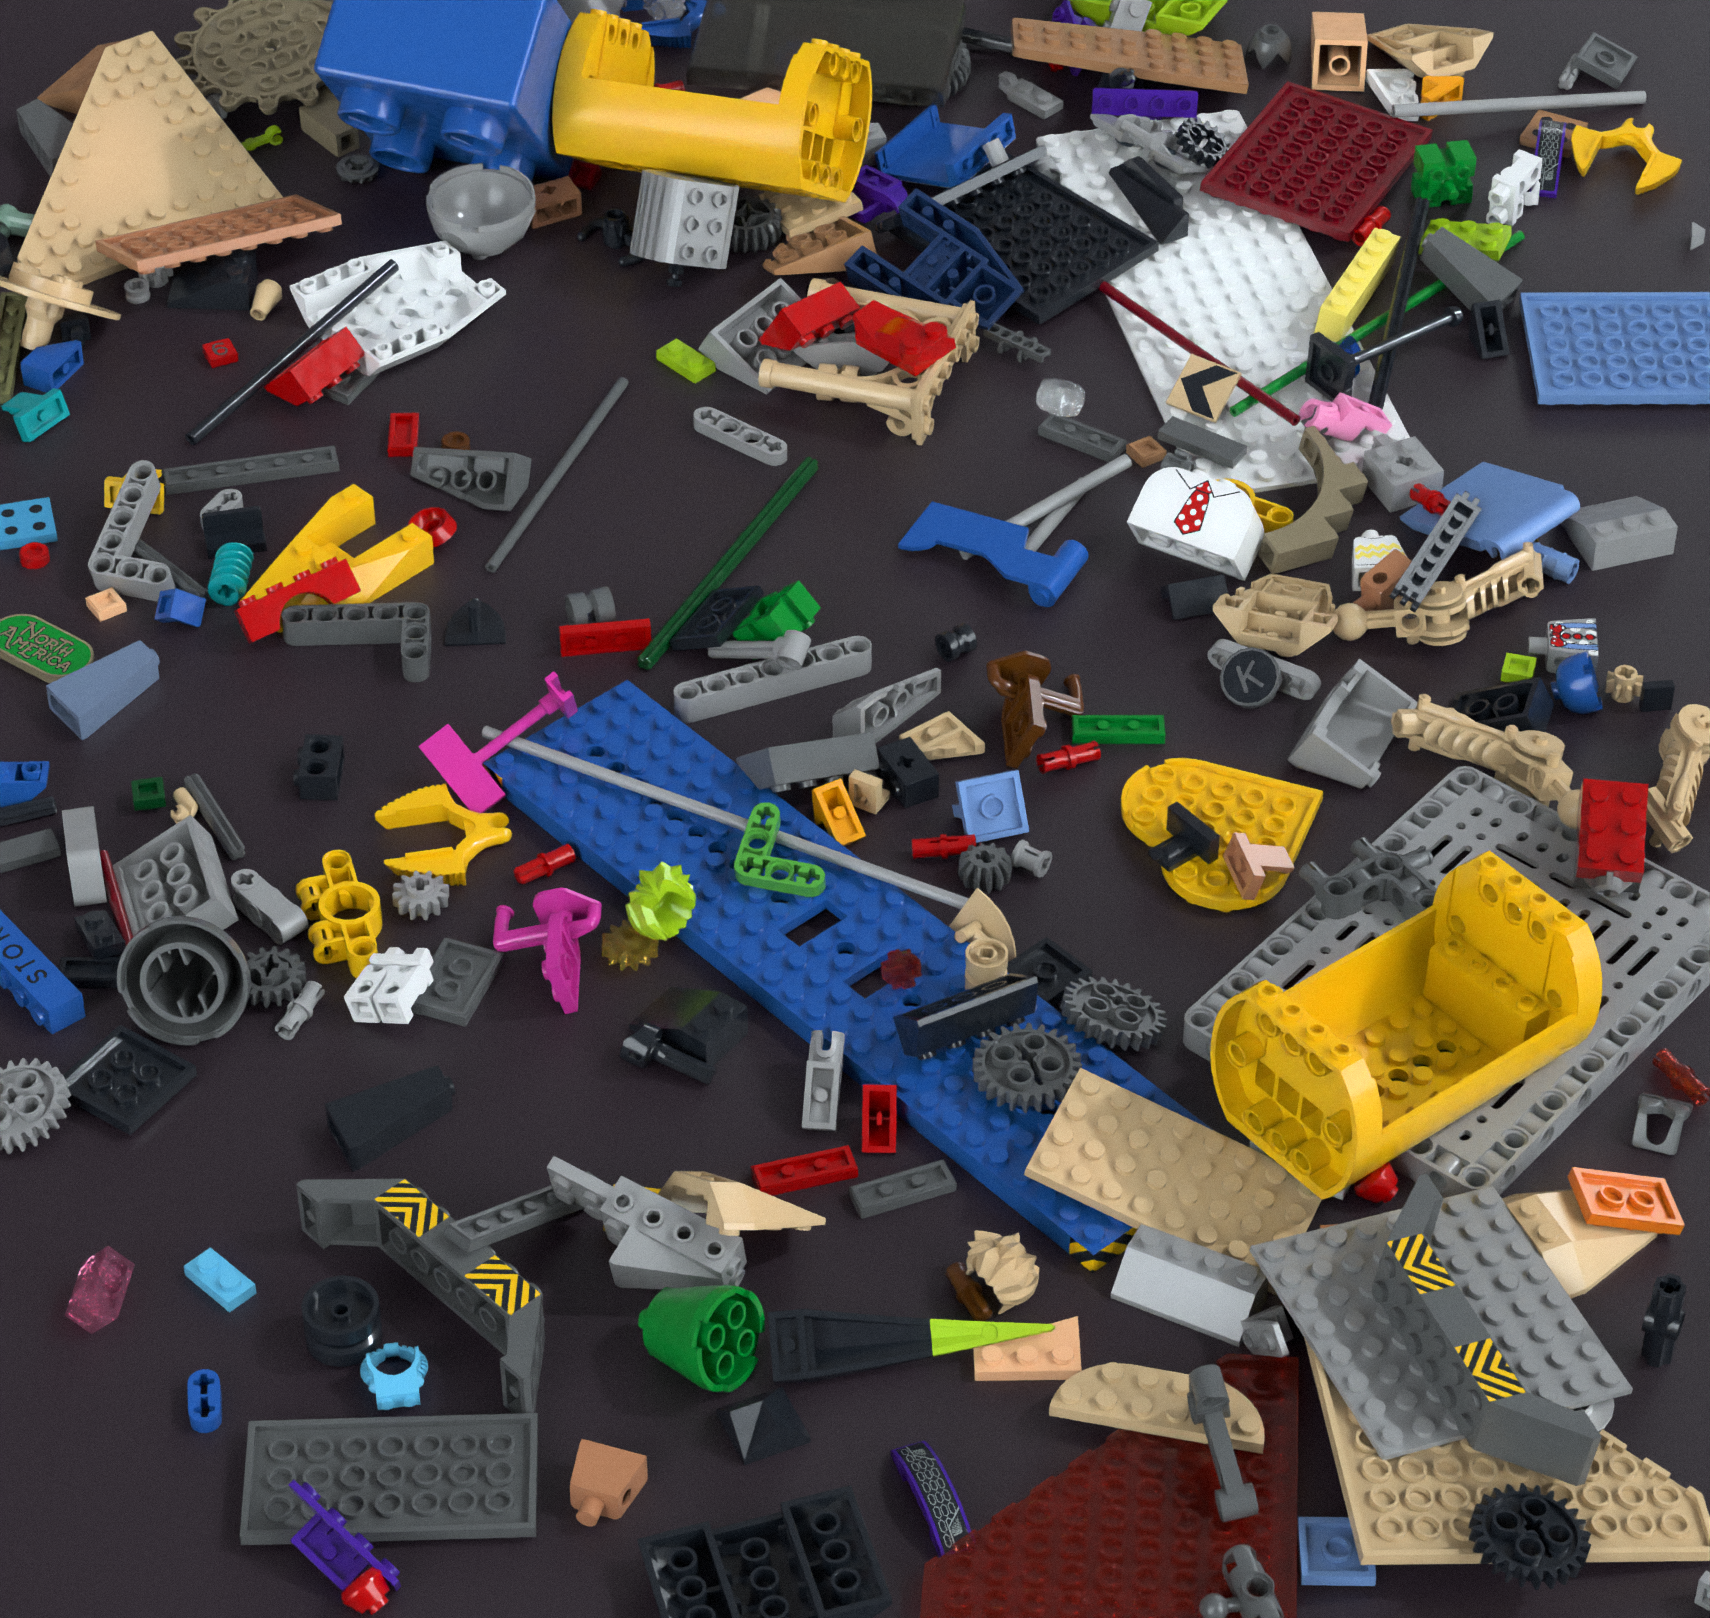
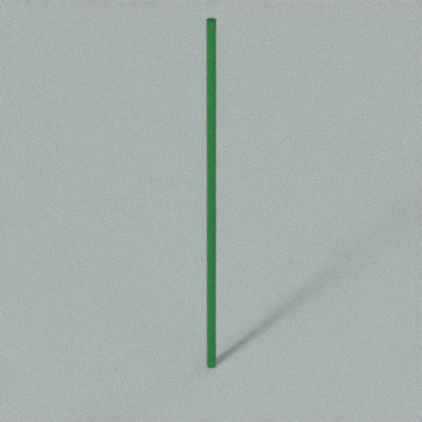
M1522 231L1512 234L1504 252L1525 239ZM1438 279L1408 298L1405 313L1442 291L1447 286ZM1389 310L1335 344L1346 350L1385 326ZM1307 360L1265 385L1261 390L1271 396L1306 374ZM1249 395L1231 406L1229 411L1232 416L1237 417L1260 402Z

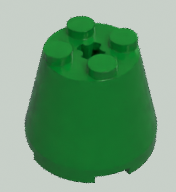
M735 1285L664 1287L654 1297L649 1307L641 1311L638 1318V1325L643 1329V1341L649 1355L654 1356L703 1389L713 1392H731L747 1380L758 1362V1358L754 1354L759 1333L765 1332L764 1312L758 1297L752 1291Z

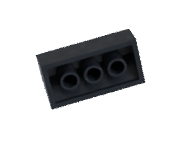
M1010 973L894 1016L893 1019L904 1055L917 1057L918 1060L928 1059L937 1055L936 1050L945 1046L948 1049L957 1048L967 1043L966 1038L976 1035L977 1038L989 1036L990 1032L996 1033L995 1027L1003 1024L1011 1027L1014 1023L1021 1024L1025 1022L1024 1016L1035 1013L1038 991L1037 976Z

